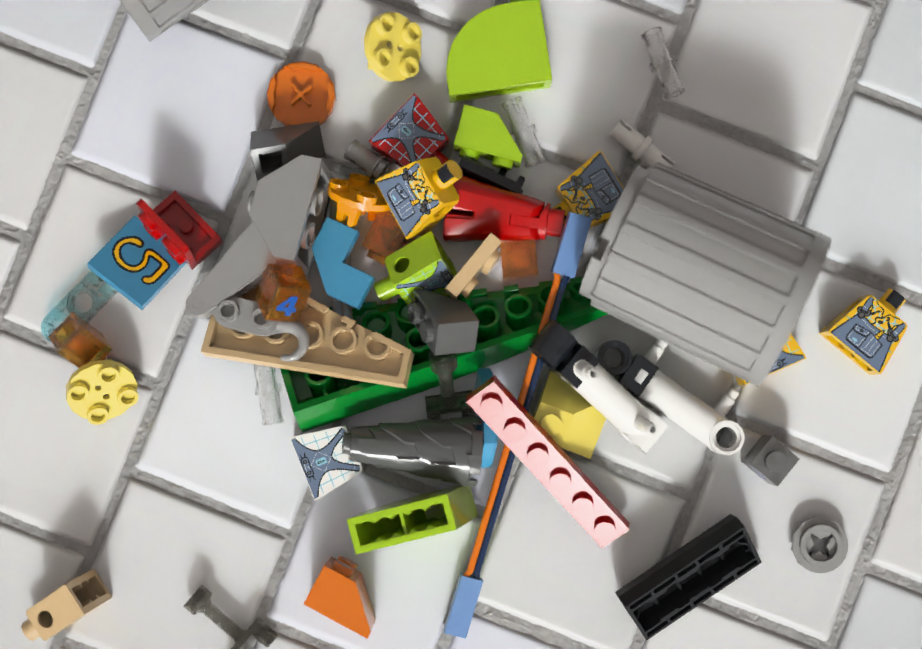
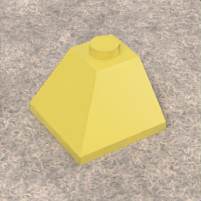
M550 370L532 417L561 448L591 459L606 418L571 385L563 382Z

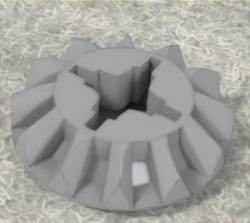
M812 517L804 522H800V526L792 534L791 550L797 562L811 572L827 573L833 571L846 558L848 552L846 533L837 522L829 518ZM811 534L820 539L827 537V541L823 545L828 555L818 550L811 552V548L814 546Z

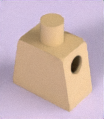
M92 569L64 584L26 610V615L29 619L22 623V631L29 640L34 641L41 637L42 640L46 641L111 599L112 596L95 569Z

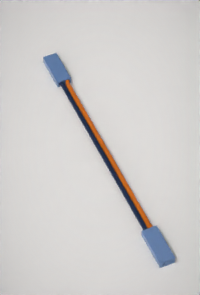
M572 212L567 214L550 271L554 273V280L538 333L550 319L554 321L557 319L567 282L570 278H575L592 218ZM531 353L518 401L528 412L543 362L533 353ZM505 443L465 573H460L443 629L445 634L466 638L483 584V579L480 578L481 568L515 458V454Z

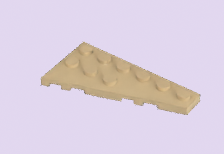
M270 278L239 298L269 304L276 309L277 306L290 297H298L294 308H297L296 312H292L290 316L286 317L303 324L307 329L310 341L305 355L292 362L282 361L280 358L282 354H291L297 349L298 339L295 335L281 333L263 337L224 328L218 324L213 315L210 317L201 348V353L207 357L405 389L407 388L414 358L412 350L377 332L364 328L354 320L341 316L314 299Z

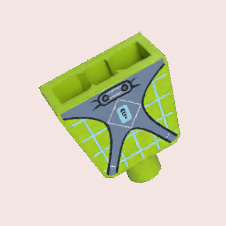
M430 231L386 257L385 264L389 276L375 282L374 288L382 302L400 295L406 304L409 305V303H412L413 290L416 288L448 296L445 293V288L456 276L457 272L454 263L433 232Z

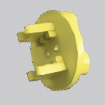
M385 12L374 17L367 26L364 36V49L368 60L367 69L373 70L379 77L392 82L403 81L417 75L421 58L420 40L422 38V31L419 25L415 22H410L408 18L398 12Z
M111 358L109 360L93 361L81 366L71 375L66 384V400L73 412L82 418L88 419L91 424L100 425L111 418L121 415L138 401L137 381L132 371L120 362L113 361Z

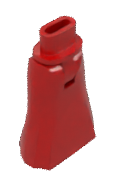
M462 176V178L453 183L459 195V202L445 215L443 227L445 242L484 241L490 233L499 240L535 241L546 240L547 236L561 237L566 210L553 209L550 203L545 205V202L536 198L497 188Z

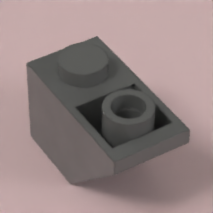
M319 121L251 132L250 151L257 181L301 154L316 158L323 157L325 149Z
M414 289L412 303L408 305V318L410 323L415 325L422 341L427 343L433 354L436 356L475 351L479 319L467 303L425 289Z

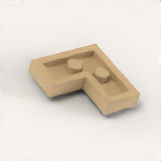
M490 233L446 286L445 293L453 299H457L461 294L467 298L480 282L476 279L481 272L487 275L499 261L502 254L498 250L502 241Z

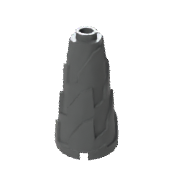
M467 415L465 417H449L447 419H422L408 423H378L375 426L351 427L350 433H343L342 454H349V461L372 464L376 468L404 471L419 477L440 479L445 482L461 484L464 487H475L478 481L470 477V475H480L483 430H474L473 425H481L482 420L480 416Z

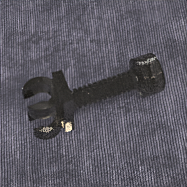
M430 350L428 353L429 366L431 371L438 375L441 394L425 396L427 419H441V414L462 412V417L467 415L475 416V411L466 402L467 395L472 390L455 392L452 372L458 367L457 353L435 356Z
M203 585L199 587L183 606L193 615L205 613L204 615L210 618L213 623L215 622V625H218L224 632L226 631L229 637L234 638L235 644L230 649H240L251 635L261 644L269 647L278 636L259 617L254 620L247 630L238 627V624L233 623L231 618H228L227 615L225 616V613L212 604V593Z

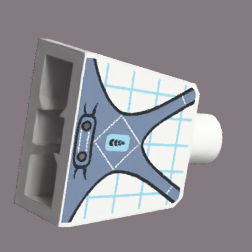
M348 425L290 438L314 501L366 470L364 463L349 461V454H342L343 433H350Z

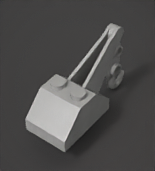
M301 154L258 180L256 190L251 191L247 202V210L252 222L186 299V309L190 314L198 319H206L213 315L217 323L224 328L263 337L281 333L295 335L298 339L297 349L291 354H282L280 357L282 361L287 362L298 360L305 355L310 341L307 329L303 324L287 318L279 311H275L276 309L269 304L239 297L283 269L290 274L309 278L314 259L311 247L325 220L329 205L327 189L329 179L333 178L321 158Z

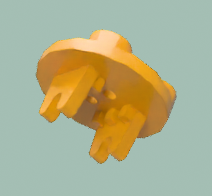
M351 173L349 179H329L327 195L337 202L336 220L338 222L345 221L347 216V225L353 227L357 225L359 217L366 214V211H368V220L373 221L377 219L379 212L390 210L378 186L369 183L370 178L368 176Z

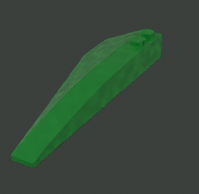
M584 277L571 278L570 282H567L556 322L569 332L607 315V313L591 306V299L579 294ZM553 281L539 282V286L518 288V284L504 286V290L487 292L486 288L475 289L467 298L461 294L457 300L466 302L479 319L475 351L435 356L427 343L422 341L415 325L410 323L408 305L402 298H398L397 303L378 305L377 301L364 302L360 310L352 308L353 320L357 324L412 350L414 358L407 388L280 368L292 411L301 432L437 387L476 372L478 368L489 367L529 350L527 346L537 336Z

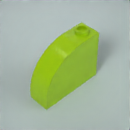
M510 0V3L496 5L478 13L463 26L452 43L447 60L446 75L450 103L550 88L552 74L540 0Z
M459 484L386 504L346 520L355 554H360L457 530L476 518L478 513L471 487H464Z

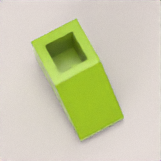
M464 104L454 141V151L459 152V157L462 158L464 155L474 161H479V158L493 161L492 166L499 169L506 168L508 171H511L512 167L520 168L523 155L499 114Z

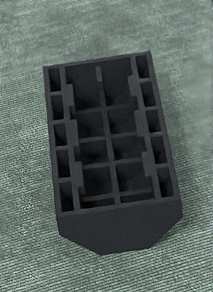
M730 514L617 590L615 594L645 639L648 640L762 562L745 526L736 516Z

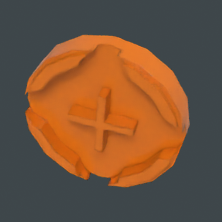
M305 61L285 65L283 69L277 74L275 73L271 78L267 90L268 106L275 118L284 126L317 121L322 125L333 113L336 102L335 87L328 74L318 65Z

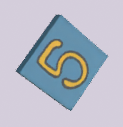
M134 215L87 264L92 272L143 310L187 263L184 262L180 266L166 251L167 248L161 242L163 238L161 237L156 241L144 229L143 223Z

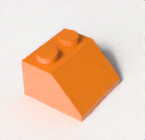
M340 555L337 559L331 556L323 566L304 605L368 639L375 623V616L362 573L356 570L357 564L350 559Z

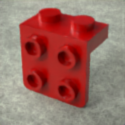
M176 191L172 192L153 210L143 199L136 202L140 210L137 217L143 223L144 229L156 241L161 237L163 238L161 242L167 248L166 251L180 266L186 262L193 270L223 243L222 238Z

